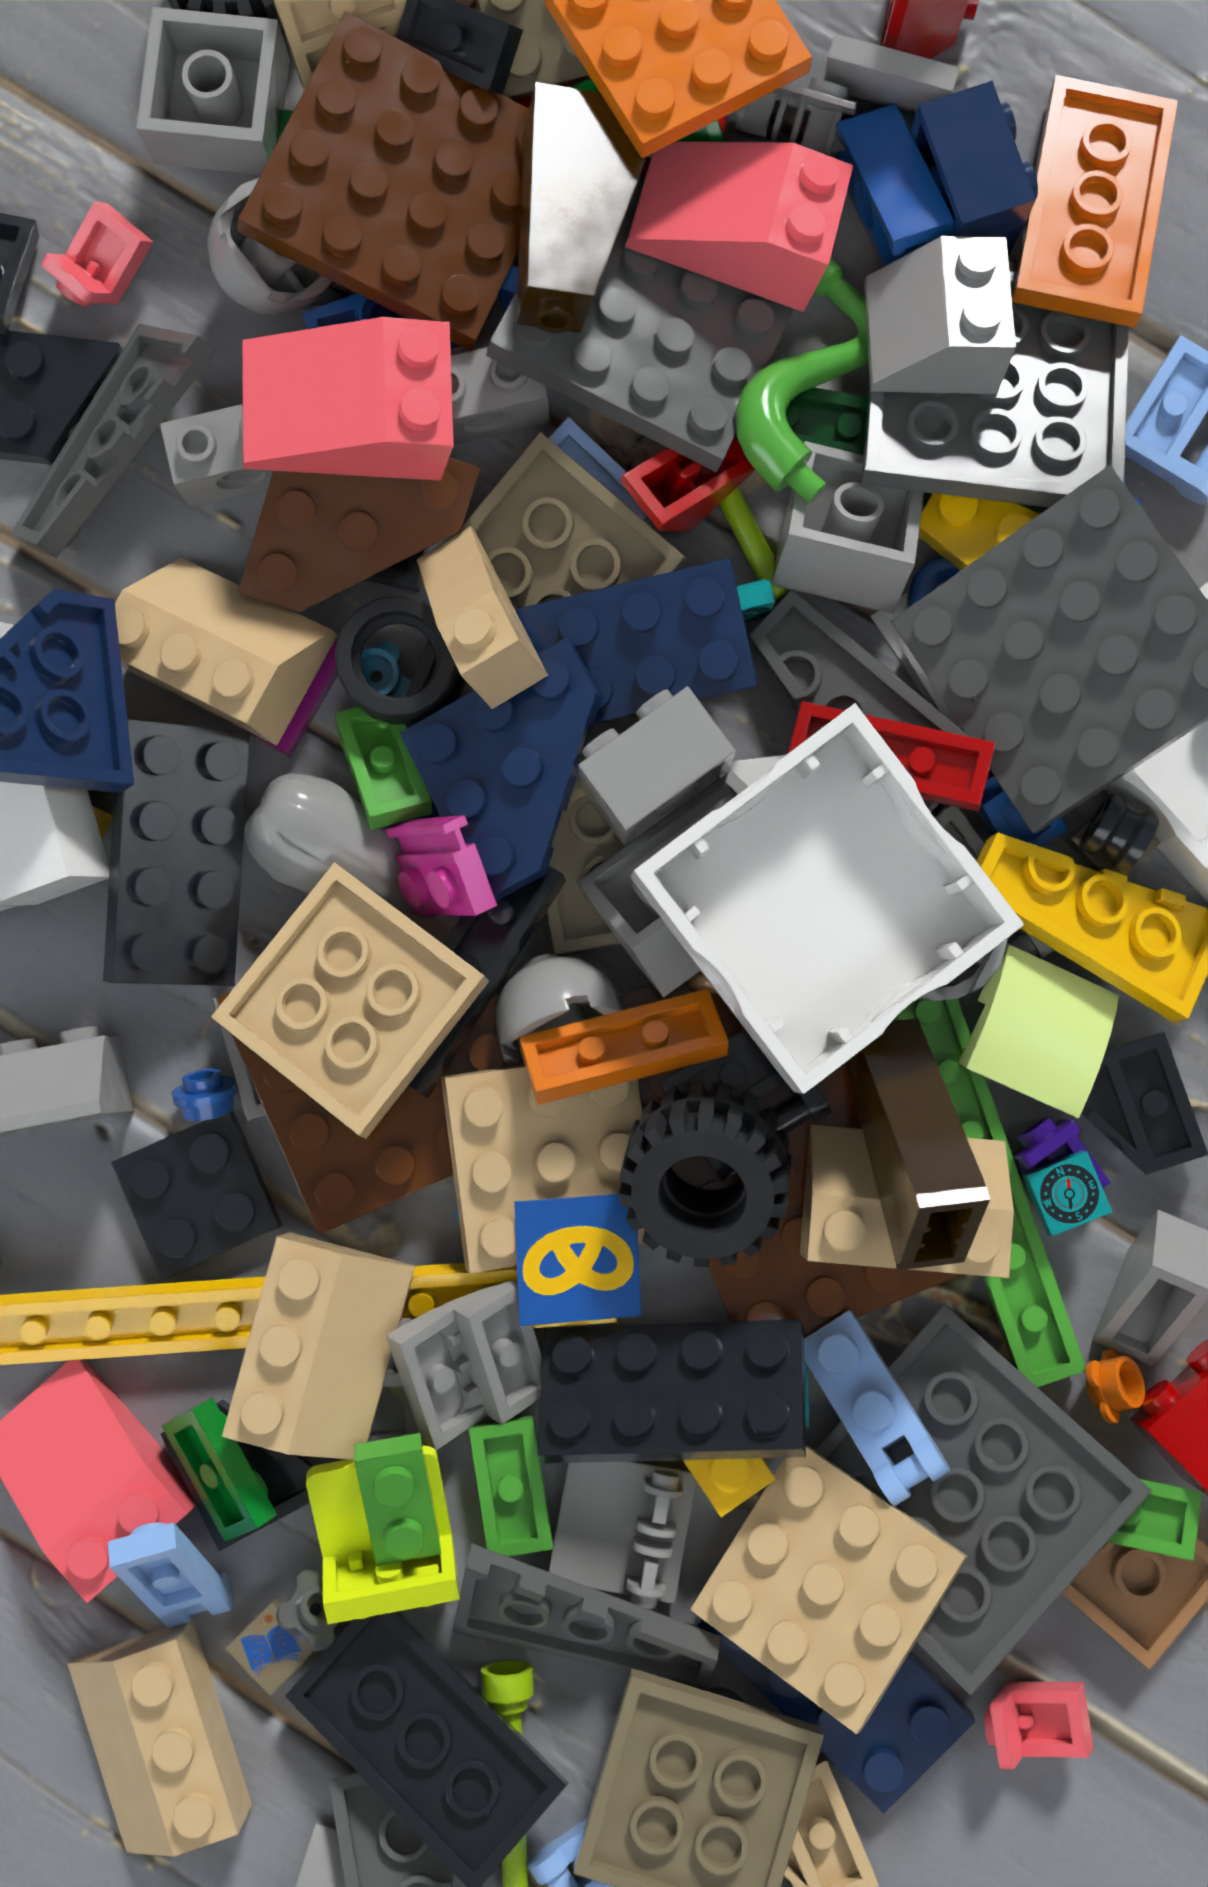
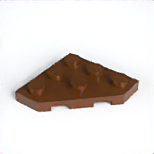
M449 457L441 481L273 471L238 592L302 612L461 531L480 467Z

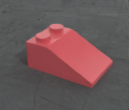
M674 142L652 153L625 247L804 312L829 265L853 165L796 143Z
M379 317L242 340L243 469L441 481L454 446L450 322Z
M86 1359L67 1361L0 1420V1478L43 1553L86 1604L117 1577L109 1568L108 1541L129 1536L135 1528L149 1523L170 1524L174 1522L177 1524L196 1506L174 1461Z

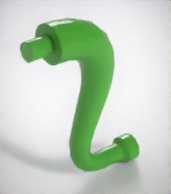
M830 258L829 265L813 294L817 297H827L850 317L858 329V335L846 343L790 356L775 361L760 370L741 391L735 409L737 440L750 464L777 493L789 485L809 504L821 494L827 483L806 465L813 452L790 428L786 418V409L797 395L850 373L869 361L865 296L843 277L842 267L833 258Z

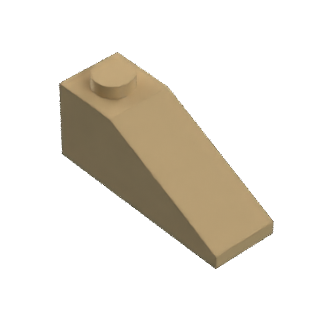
M471 526L417 559L435 622L461 676L491 709H494L548 676L476 532Z

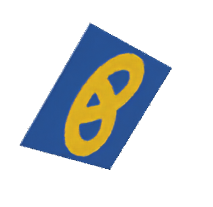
M619 1194L514 1201L519 1326L641 1316L638 1230L633 1231L628 1224L626 1216L629 1207H621Z

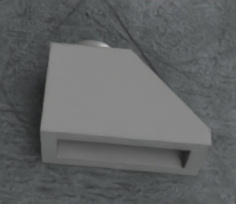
M1157 1210L1128 1249L1096 1329L1094 1342L1154 1367L1208 1301V1230Z

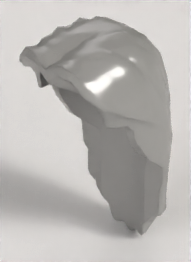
M291 773L280 776L270 782L264 790L260 806L247 819L244 827V838L247 848L260 868L268 872L272 879L296 888L308 896L335 862L402 914L410 915L415 912V909L403 897L398 883V876L401 872L395 856L403 853L398 838H388L385 831L386 828L395 824L370 830L361 801L330 780L306 774Z

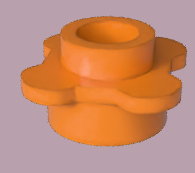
M1107 1349L1102 1352V1359L1100 1361L1095 1360L1087 1363V1392L1093 1404L1100 1408V1413L1107 1423H1118L1122 1411H1130L1139 1408L1143 1404L1145 1399V1383L1138 1365L1132 1358L1120 1356L1115 1350Z

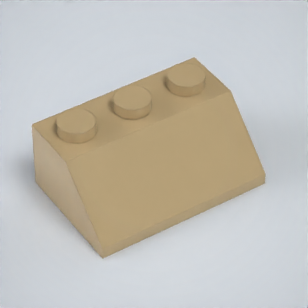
M183 558L177 559L124 588L115 602L122 667L277 746L338 634L288 608L239 593L240 585Z
M810 1125L800 1255L807 1261L897 1268L863 1130L858 1128ZM967 1138L987 1186L990 1202L965 1262L908 1270L1009 1278L1014 1208L1005 1141Z
M291 1232L277 1236L222 1437L288 1455L354 1460V1444L369 1441L392 1355L386 1335L399 1328L415 1265Z
M191 1618L187 1624L173 1628L164 1627L70 1660L67 1665L126 1853L175 1857L238 1835L252 1807V1802L194 1619Z

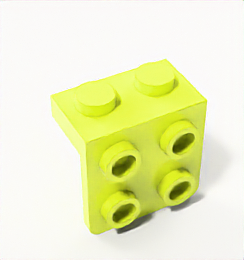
M423 1446L440 1534L441 1554L376 1566L355 1460H342L315 1465L307 1471L306 1487L323 1558V1606L327 1624L364 1619L370 1616L460 1600L454 1539L438 1455L434 1448Z

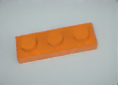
M709 989L519 1037L520 1051L537 1105L728 1056L729 1045Z

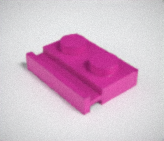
M465 815L411 819L385 829L388 838H398L403 852L395 856L401 872L398 876L399 887L407 903L419 915L476 916L497 906L475 843L465 844L460 831L461 827L468 825Z

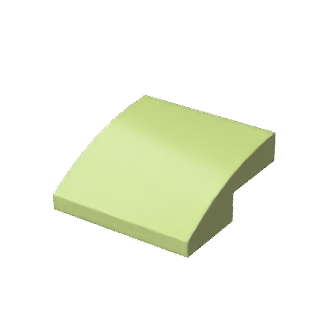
M1006 944L1000 967L984 985L977 1000L985 1004V1007L958 1064L1079 1118L1106 1052L1117 1011L1119 995L1010 944Z

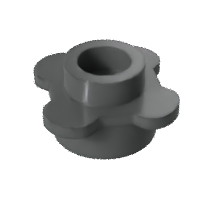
M305 1570L295 1578V1591L277 1608L276 1619L279 1626L287 1630L292 1637L307 1642L308 1646L313 1650L321 1651L330 1647L334 1642L333 1630L337 1623L327 1624L323 1606V1582L321 1575L315 1570ZM311 1604H316L319 1607L320 1612L318 1616L310 1613L309 1607Z

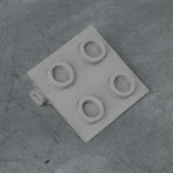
M811 78L808 89L788 83L726 115L728 122L736 124L735 131H743L765 138L775 102H779L780 106L770 140L777 143L788 105L796 107L798 110L789 143H796L805 111H809L810 116L801 146L809 147L830 156L831 152L836 154L840 150L844 151L843 144L839 143L836 136V123L841 121L842 116L847 118L855 117L856 103L847 100L848 88L826 80Z
M635 1461L568 1463L549 1572L593 1589L631 1596L630 1603L646 1609H655L657 1601L675 1604L696 1480L691 1472Z

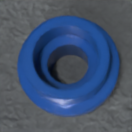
M210 1068L197 1070L185 1075L182 1078L183 1084L172 1091L173 1103L182 1109L184 1119L203 1121L223 1116L232 1111L234 1108L233 1096L237 1093L238 1089L234 1078L221 1076L219 1069Z

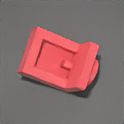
M94 201L65 255L47 253L41 266L58 280L56 288L71 301L86 307L90 306V304L118 305L151 248L153 241L108 203Z
M1007 1681L986 1707L984 1718L985 1734L988 1744L996 1747L1000 1769H1015L1022 1757L1088 1758L1094 1749L1083 1682Z

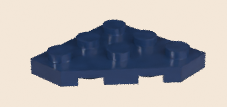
M53 589L0 638V782L120 793L134 785L114 599Z
M567 637L538 653L548 674L547 677L494 709H491L474 690L399 733L440 816L465 815L468 825L461 827L460 831L465 844L475 843L496 902L547 873L554 851L551 845L562 811L567 810L579 772L578 765L582 762L579 757L590 723L594 724L602 700L574 644Z

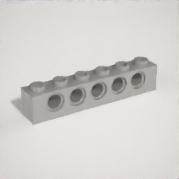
M488 347L451 355L453 444L457 445L550 423L548 396L545 385L487 357ZM242 404L160 423L173 485L189 507L268 489L273 471L243 469Z

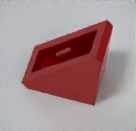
M734 437L717 472L670 448H666L623 474L620 482L659 531L691 532L749 477L755 468L747 460L739 442Z

